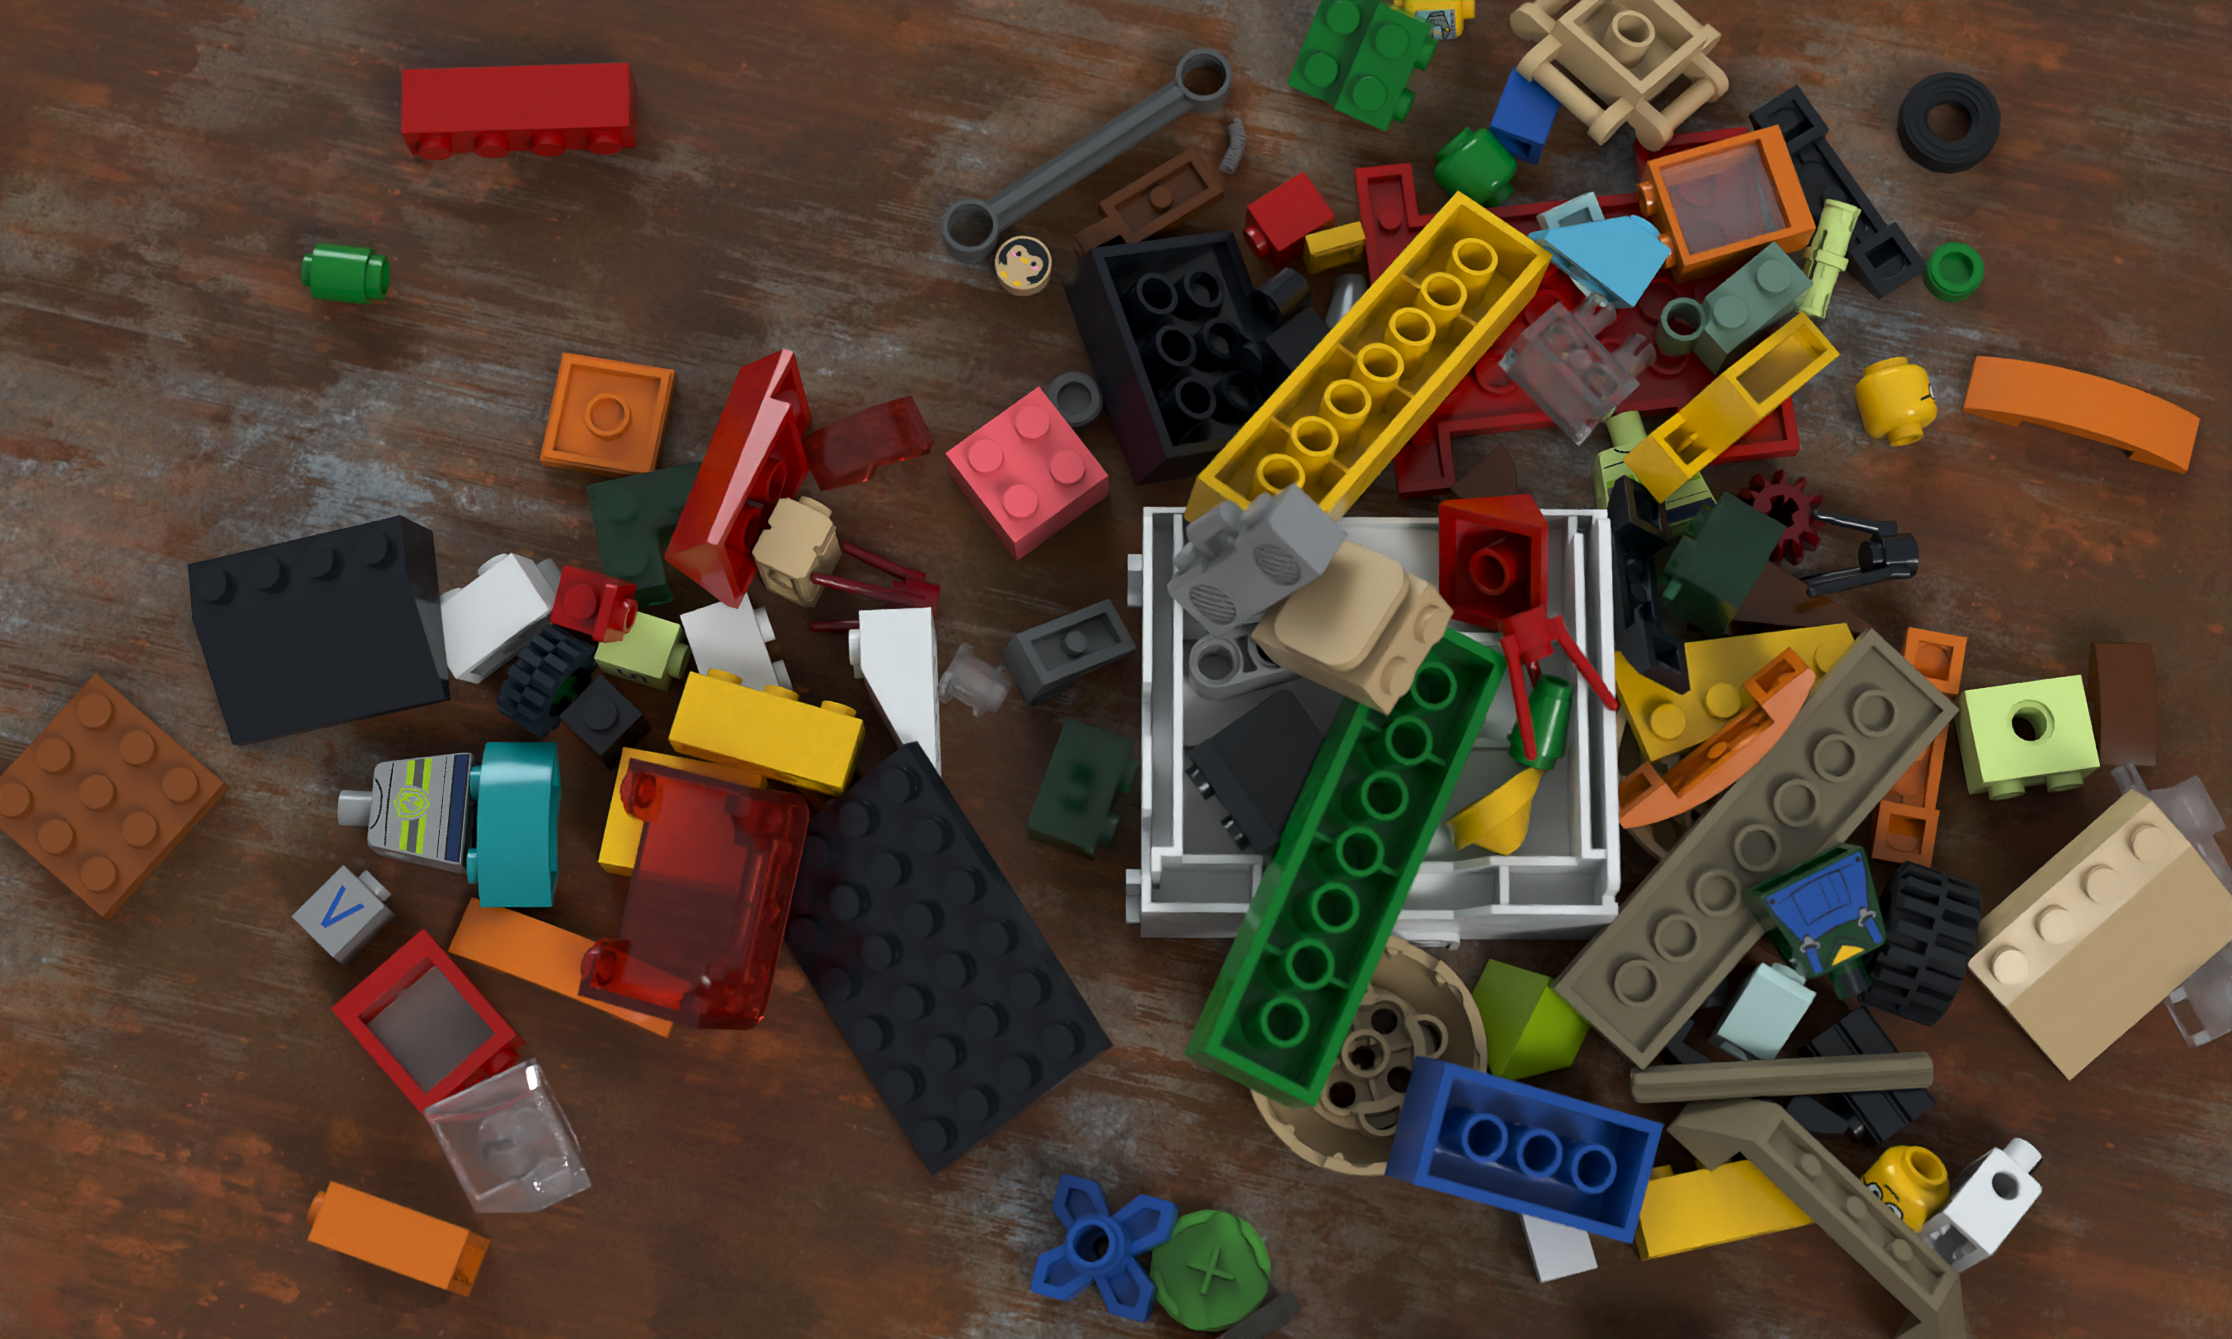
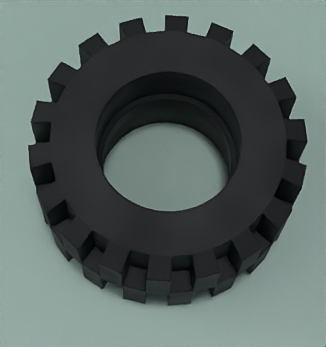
M1907 860L1891 875L1878 901L1887 939L1882 946L1860 956L1872 985L1864 992L1857 994V998L1860 1004L1931 1027L1949 1009L1967 970L1981 919V892L1977 883Z

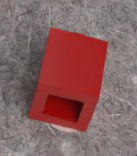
M1303 171L1248 205L1245 218L1246 229L1242 232L1253 254L1260 260L1266 257L1275 271L1303 254L1305 236L1334 228L1335 215Z

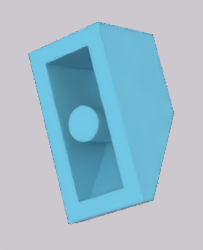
M1636 215L1530 232L1528 238L1553 254L1550 262L1612 309L1634 307L1672 251L1657 239L1660 235L1659 230L1647 220Z

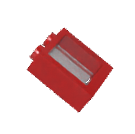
M424 928L331 1008L334 1014L418 1111L434 1123L442 1116L445 1120H450L464 1110L474 1098L470 1091L488 1075L494 1080L506 1073L520 1058L516 1051L526 1043L447 951Z

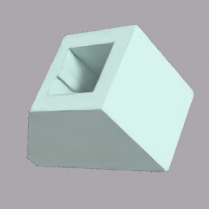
M1776 962L1771 967L1761 963L1741 980L1707 1042L1740 1061L1774 1060L1811 1004L1816 993L1803 986L1806 980L1803 976H1799L1795 970Z

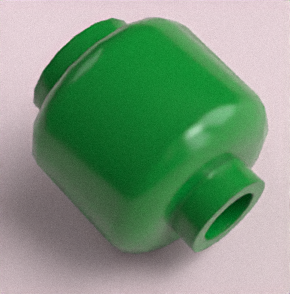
M1466 126L1433 156L1439 162L1434 168L1433 177L1450 198L1457 191H1460L1479 205H1483L1485 208L1498 207L1515 191L1509 181L1515 175L1518 163L1489 129L1482 128L1472 132Z

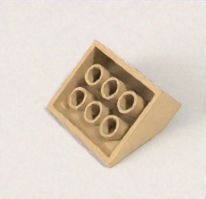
M2130 789L1980 921L1977 938L1967 969L2070 1081L2232 940V895L2191 843L2151 799Z

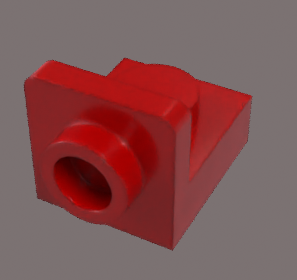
M564 565L549 622L593 635L592 639L601 643L622 641L624 634H628L631 631L637 617L638 602L633 599L637 584L575 565Z

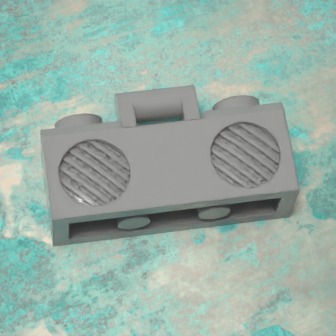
M1295 483L1273 497L1267 492L1262 493L1245 511L1235 502L1226 500L1187 526L1186 534L1190 542L1182 548L1173 560V564L1178 570L1167 584L1169 594L1217 639L1321 576L1348 534Z

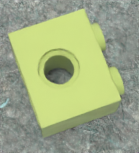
M2081 675L1965 690L1952 702L1960 709L1954 716L1969 794L1988 792L1990 800H2004L2024 795V787L2046 784L2048 792L2072 790L2083 786V779L2100 767ZM2013 717L2026 719L2032 724L2035 730L2034 741H2025L2015 734L2012 727Z

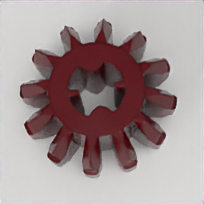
M1783 469L1775 471L1771 482L1760 473L1753 475L1749 481L1750 489L1739 487L1735 491L1732 500L1737 507L1730 509L1726 514V522L1739 527L1730 538L1731 545H1742L1748 542L1751 547L1747 553L1766 554V559L1778 567L1783 557L1791 565H1799L1804 559V550L1815 552L1821 544V539L1816 532L1823 530L1827 523L1812 519L1811 512L1817 509L1823 502L1822 494L1805 496L1802 492L1808 483L1806 477H1799L1793 486L1788 485L1787 476ZM1770 511H1774V518L1781 514L1787 520L1783 528H1779V521L1774 526L1768 522L1766 517Z

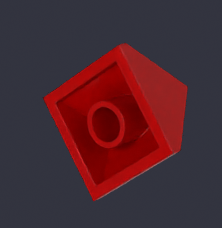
M1530 494L1453 499L1439 503V594L1453 610L1450 619L1501 632L1497 622L1541 604L1544 605L1547 612L1549 524Z

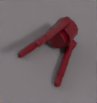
M844 542L841 545L842 552L903 582L893 580L891 587L885 588L819 572H813L810 575V580L814 584L887 601L886 609L931 607L934 620L940 584L925 581L926 573L906 569L849 542ZM859 619L815 620L809 624V628L812 632L834 633L849 632V629H860Z

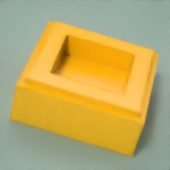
M1360 221L1305 236L1302 257L1308 274L1359 262L1362 259L1366 238Z

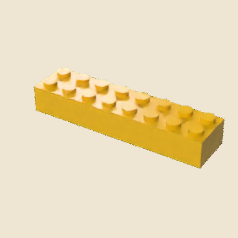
M1457 191L1201 472L1195 481L1183 518L1192 523L1226 500L1235 502L1245 511L1262 493L1267 492L1273 497L1295 483L1337 523L1535 296L1553 254L1460 191Z

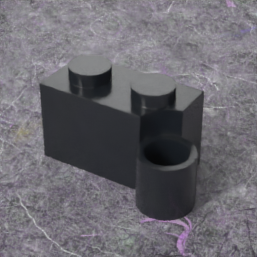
M1291 268L1280 270L1249 293L1247 304L1255 322L1241 331L1227 347L1236 357L1241 369L1253 377L1269 397L1273 395L1331 331L1310 306L1312 292L1309 284L1300 273Z

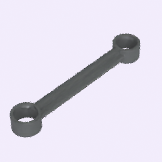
M1202 48L1190 51L1179 61L1175 80L986 202L970 198L957 201L951 205L945 212L942 220L943 239L948 253L956 260L967 264H975L987 260L994 254L999 245L1000 232L1187 111L1208 114L1219 110L1227 102L1231 91L1232 72L1226 58L1211 49ZM1198 67H1207L1220 74L1223 86L1214 94L1201 96L1190 92L1184 86L1183 80L1190 70ZM967 216L980 217L989 223L992 233L984 243L978 246L967 247L960 245L951 238L952 227L959 219Z

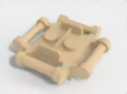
M1536 0L1534 3H1524L1510 16V25L1517 36L1523 40H1534L1538 43L1523 57L1516 68V72L1527 82L1535 80L1589 128L1587 135L1599 145H1603L1622 124L1628 122L1635 129L1636 137L1643 147L1650 151H1659L1672 140L1673 130L1705 102H1715L1728 91L1729 82L1726 74L1706 57L1720 40L1721 34L1710 24L1702 26L1674 0H1581L1559 18L1557 22L1551 17L1572 0ZM1556 59L1603 100L1609 108L1604 111L1550 62ZM1683 73L1691 80L1692 85L1659 113L1650 104L1665 92L1672 81Z

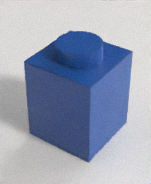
M1513 66L1489 130L1514 158L1537 166L1561 103L1535 80L1527 82L1516 72L1517 67Z

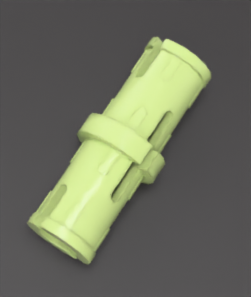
M1825 199L1821 219L1811 247L1804 249L1801 258L1806 261L1803 272L1813 282V285L1802 305L1795 312L1800 313L1803 311L1807 316L1825 319L1826 310L1839 271L1845 272L1849 261L1844 256L1861 209L1840 201Z

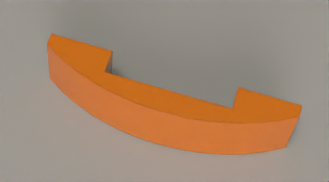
M1977 356L1974 359L1961 410L1964 413L2017 427L2023 420L2130 451L2128 459L2185 474L2188 471L2200 421L2199 417L2173 403L2115 381L2047 364Z
M1908 627L1900 654L1953 702V698L1959 693L1967 637ZM1949 723L1873 808L1869 859L1902 864L1908 860L1931 868L1940 810L1935 809Z
M1788 647L1742 684L1755 700L1753 704L1663 776H1660L1652 765L1646 761L1618 784V812L1621 826L1624 829L1639 827L1681 814L1707 801L1741 778L1776 744L1800 711L1816 677L1811 668Z
M473 897L470 899L448 950L452 955L503 975L506 973L608 1013L615 1019L668 1039L691 985L690 982L657 967L535 918L504 907H480V900Z

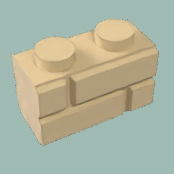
M801 496L798 502L788 497L786 499H779L768 520L770 530H763L752 551L766 590L807 609L808 607L816 606L825 588L823 585L812 583L810 575L813 572L832 575L842 555L835 532L836 527L830 520L832 511L825 505L805 496Z

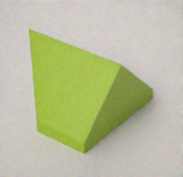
M1489 959L1471 996L1478 1007L1483 1021L1487 1041V1063L1492 1074L1513 1081L1570 1067L1590 1025L1549 988L1555 981L1551 977Z

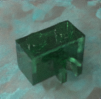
M1067 717L1026 825L1027 838L1092 861L1095 859L1099 846L1109 849L1121 818L1120 815L1112 813L1119 791L1130 794L1141 761L1132 758L1134 741Z

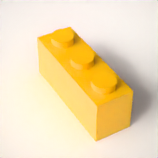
M708 669L706 676L690 671L668 738L676 752L838 798L849 790L866 736L863 720L855 718L856 710L832 701H822L820 708L798 702L799 695L797 693L775 685H765L763 692L741 686L742 678L718 669Z
M1729 1158L1712 1172L1696 1159L1697 1171L1674 1175L1672 1165L1652 1168L1634 1237L1640 1261L1815 1224V1222L1748 1159L1733 1163L1732 1158Z

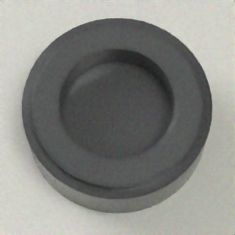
M1069 372L1060 375L1050 384L1046 396L1075 433L1088 430L1097 423L1103 410V396L1098 383L1092 377L1080 372Z

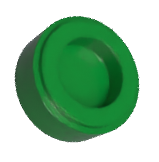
M1949 242L1933 251L1926 262L1928 268L1923 272L1925 285L1932 295L1942 301L1960 302L1969 298L1981 284L1984 277V264L1980 255L1972 247L1960 242Z

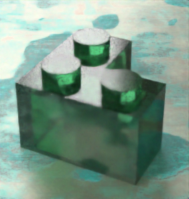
M701 461L586 485L604 574L637 584L633 599L637 600L638 609L675 601L667 561L663 559L665 556L664 546H669L701 467Z
M1726 491L1722 494L1715 508L1704 502L1686 531L1687 534L1696 539L1693 540L1685 534L1683 535L1657 582L1667 587L1659 600L1660 606L1719 639L1740 609L1768 562V558L1784 533L1786 526Z

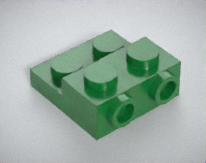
M1321 0L1287 85L1334 105V109L1387 131L1392 128L1394 121L1403 124L1409 114L1416 97V92L1408 88L1417 69L1424 72L1427 70L1439 43L1438 39L1431 37L1436 23L1384 0Z

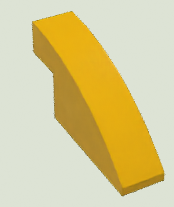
M1802 311L1719 375L1678 413L1649 434L1622 460L1661 504L1823 370L1840 353Z

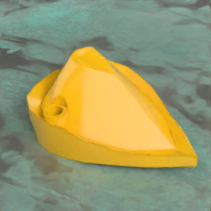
M1531 767L1512 777L1497 789L1465 806L1446 820L1444 824L1449 829L1451 841L1456 849H1463L1473 843L1501 856H1507L1518 849L1528 832L1533 795L1537 790L1540 778L1548 770Z

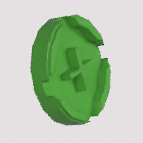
M1205 1209L1180 1217L1176 1221L1171 1241L1154 1248L1150 1277L1158 1287L1156 1300L1171 1319L1190 1330L1216 1333L1234 1327L1257 1311L1268 1291L1271 1264L1265 1243L1249 1223L1230 1213Z

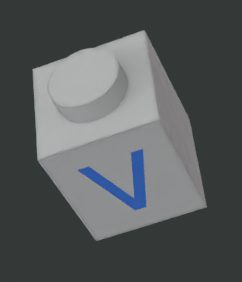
M343 865L291 917L334 959L347 966L397 915L384 903L391 893L370 872L365 870L357 877Z

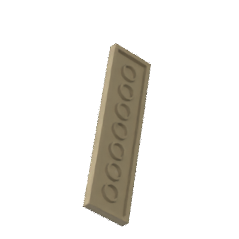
M1873 628L1865 629L1809 692L1800 711L1776 744L1757 764L1715 798L1618 908V916L1613 922L1601 927L1549 988L1635 1067L1644 1070L1764 934V930L1743 901L1740 892L1838 843H1843L1960 709Z

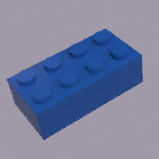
M1416 1055L1384 1175L1632 1244L1663 1124L1445 1061Z

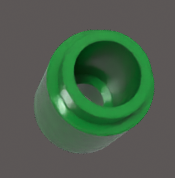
M317 243L313 253H306L303 258L301 271L302 285L310 288L311 295L315 300L370 305L372 300L384 301L386 299L390 283V260L388 255L376 254L374 248Z

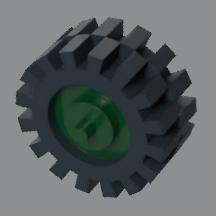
M552 623L551 626L543 627L540 635L536 633L530 639L529 648H523L518 654L520 659L516 665H511L507 674L510 677L502 682L499 690L502 694L497 698L498 711L538 737L547 736L550 730L554 731L560 726L561 719L559 715L581 694L584 687L589 686L592 677L589 675L597 668V663L594 659L597 648L563 626Z

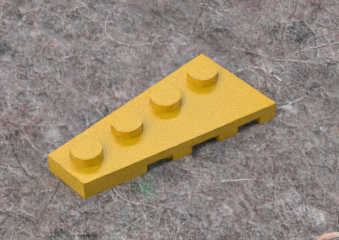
M1847 623L1687 642L1684 644L1691 690L1682 696L1640 675L1628 663L1621 651H1615V692L1645 762L1648 761L1653 765L1699 747L1753 704L1755 700L1742 684L1788 647L1815 673L1816 677L1810 689L1811 691L1851 646L1854 639Z

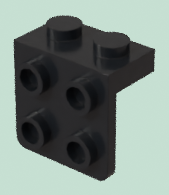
M1279 690L1219 733L1188 752L1187 756L1193 765L1186 769L1185 773L1205 801L1214 795L1217 797L1228 813V816L1220 822L1239 850L1243 851L1248 846H1251L1254 852L1259 855L1277 843L1281 838L1325 738L1294 694L1289 690Z

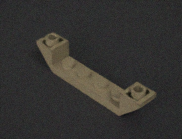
M1750 1098L1685 1102L1667 1128V1131L1711 1172L1740 1151L1909 1310L1894 1339H1967L1960 1274L1779 1104Z

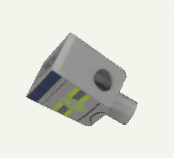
M455 753L380 762L376 764L374 769L372 791L342 790L340 792L337 811L339 825L369 827L368 846L378 855L459 874H467V854L469 848H474L478 801H472L470 796V771L472 766L482 765L472 753Z

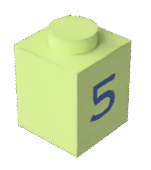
M637 612L635 623L628 634H624L623 640L610 643L600 642L594 659L604 673L668 692L673 677L681 679L684 675L690 659L691 647L685 644L687 638L680 624Z

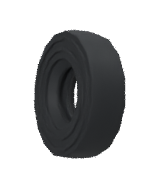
M1946 71L1929 75L1910 89L1899 108L1897 133L1902 148L1915 163L1932 172L1953 174L1971 169L1988 156L1999 137L2001 113L1996 98L1982 82L1967 74ZM1943 104L1954 105L1962 109L1970 123L1968 135L1961 140L1953 142L1944 141L1936 137L1928 125V113L1930 110Z

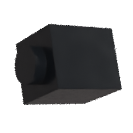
M601 674L559 715L569 732L610 771L620 762L623 747L633 748L651 730L643 713Z

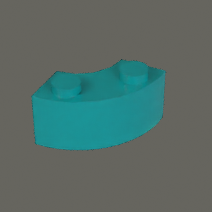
M486 742L482 766L471 767L470 796L472 801H478L477 848H469L467 878L469 884H478L480 907H552L560 873L558 824L562 795L557 742Z

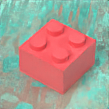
M1039 386L945 453L949 475L1016 561L1109 495V475Z

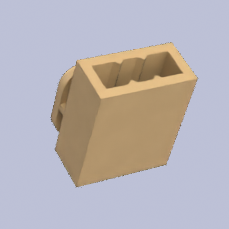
M1344 540L1322 575L1270 606L1254 629L1251 637L1275 664L1383 714L1389 715L1399 697L1409 690L1415 672L1431 647L1442 638L1453 610L1431 583L1406 573L1402 566L1394 559L1354 542Z

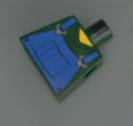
M1838 843L1740 892L1743 901L1786 965L1795 970L1799 976L1813 979L1827 973L1838 999L1855 996L1871 987L1872 983L1860 956L1882 946L1886 942L1887 935L1869 864L1862 846Z

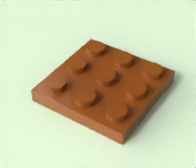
M95 673L0 776V828L101 917L109 921L230 787Z

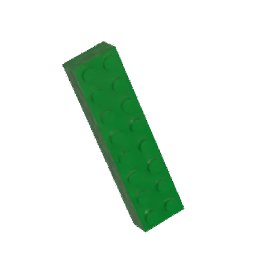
M1447 626L1442 638L1431 647L1415 672L1409 690L1399 697L1389 715L1383 714L1347 696L1343 697L1183 1054L1184 1056L1292 1110L1316 1107L1506 671L1507 662L1505 656Z

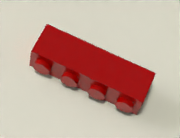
M629 62L402 70L401 134L412 155L418 154L420 157L429 160L448 159L452 156V153H475L484 158H501L507 156L510 151H532L536 155L548 157L563 154L565 150L588 149L592 153L601 155L615 154L620 152L622 148L637 147L636 82Z

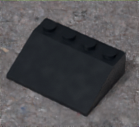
M1232 230L1090 248L1060 279L1135 486L1181 479L1202 472L1270 398L1255 379L1241 369L1236 357L1227 348L1241 331L1255 322L1247 304L1248 295L1254 290Z
M399 515L188 564L192 619L233 745L253 744L451 701L432 530Z

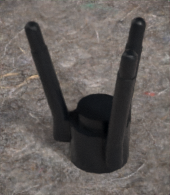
M1814 509L1811 512L1812 519L1870 533L1873 536L1869 541H1863L1860 545L1858 553L1859 567L1797 578L1810 586L1806 590L1808 597L1815 598L1888 580L1912 579L1916 575L1919 565L1917 542L1910 533L1898 534L1895 520L1872 521L1821 509Z

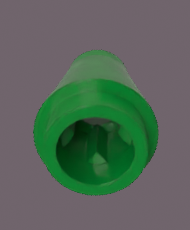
M1539 675L1537 684L1528 697L1537 758L1534 761L1526 759L1517 718L1506 736L1510 742L1508 755L1511 758L1530 767L1551 770L1555 767L1557 758L1565 756L1574 684L1554 675Z

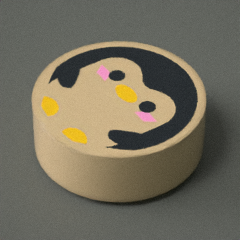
M1017 236L1007 240L999 248L995 257L996 276L1000 285L1009 293L1017 296H1030L1040 292L1048 284L1052 274V260L1048 248L1041 241L1030 236Z

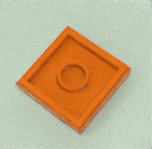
M563 352L540 456L542 466L655 484L677 380L675 370Z

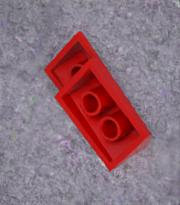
M786 349L777 351L740 368L663 558L726 606L738 609L758 571L752 551L763 530H770L768 520L779 499H786L788 497L794 500L809 471L801 439L812 417L795 353Z

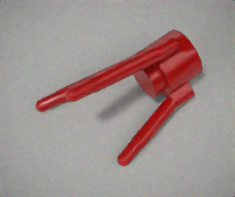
M1541 604L1497 622L1503 638L1498 639L1506 658L1520 737L1522 738L1524 754L1528 761H1534L1537 758V750L1522 666L1525 665L1532 688H1534L1539 675L1542 674L1538 660L1556 653L1552 641L1557 640L1606 708L1610 711L1618 709L1617 700L1569 635L1561 614L1549 618L1544 605Z

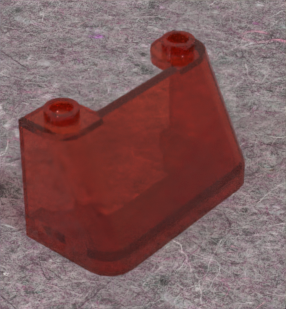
M630 758L627 773L621 782L620 798L623 802L624 810L629 817L644 821L619 936L618 938H602L587 950L581 962L582 977L578 995L695 1029L743 1031L753 1029L760 1023L766 1013L808 827V803L802 795L649 760Z

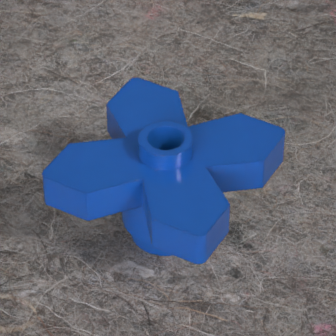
M1063 1174L1059 1179L1052 1209L1068 1231L1065 1244L1038 1256L1030 1286L1031 1291L1070 1302L1096 1282L1110 1314L1147 1323L1151 1318L1158 1287L1136 1257L1171 1241L1179 1207L1170 1201L1140 1194L1113 1215L1101 1184ZM1109 1238L1108 1251L1101 1258L1098 1252L1099 1245L1103 1240Z

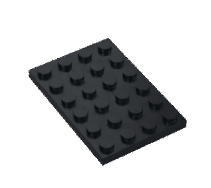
M918 741L905 743L769 854L759 863L757 883L748 882L931 1176L945 1171L1113 1046Z

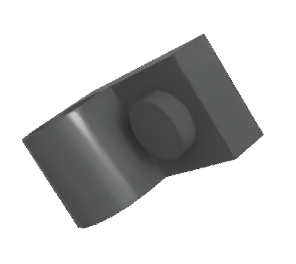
M1107 599L1016 634L1003 649L1000 656L1026 704L1032 707L1062 694L1081 676L1128 658L1137 647L1111 600Z

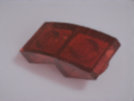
M912 395L856 412L801 438L808 466L821 492L871 480L879 466L928 455L935 442Z

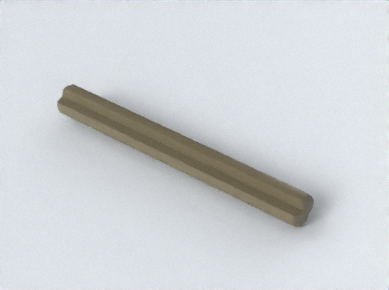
M1924 1051L1647 1066L1644 1070L1638 1067L1631 1070L1629 1087L1633 1101L1638 1104L1927 1088L1933 1084L1934 1067L1929 1054Z

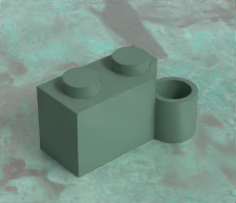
M1774 241L1707 295L1702 305L1694 299L1686 297L1676 298L1668 302L1656 324L1654 331L1655 341L1660 349L1674 356L1686 355L1693 351L1716 376L1802 305L1813 282ZM1672 318L1684 319L1690 323L1694 333L1685 336L1676 334L1670 329L1667 321Z

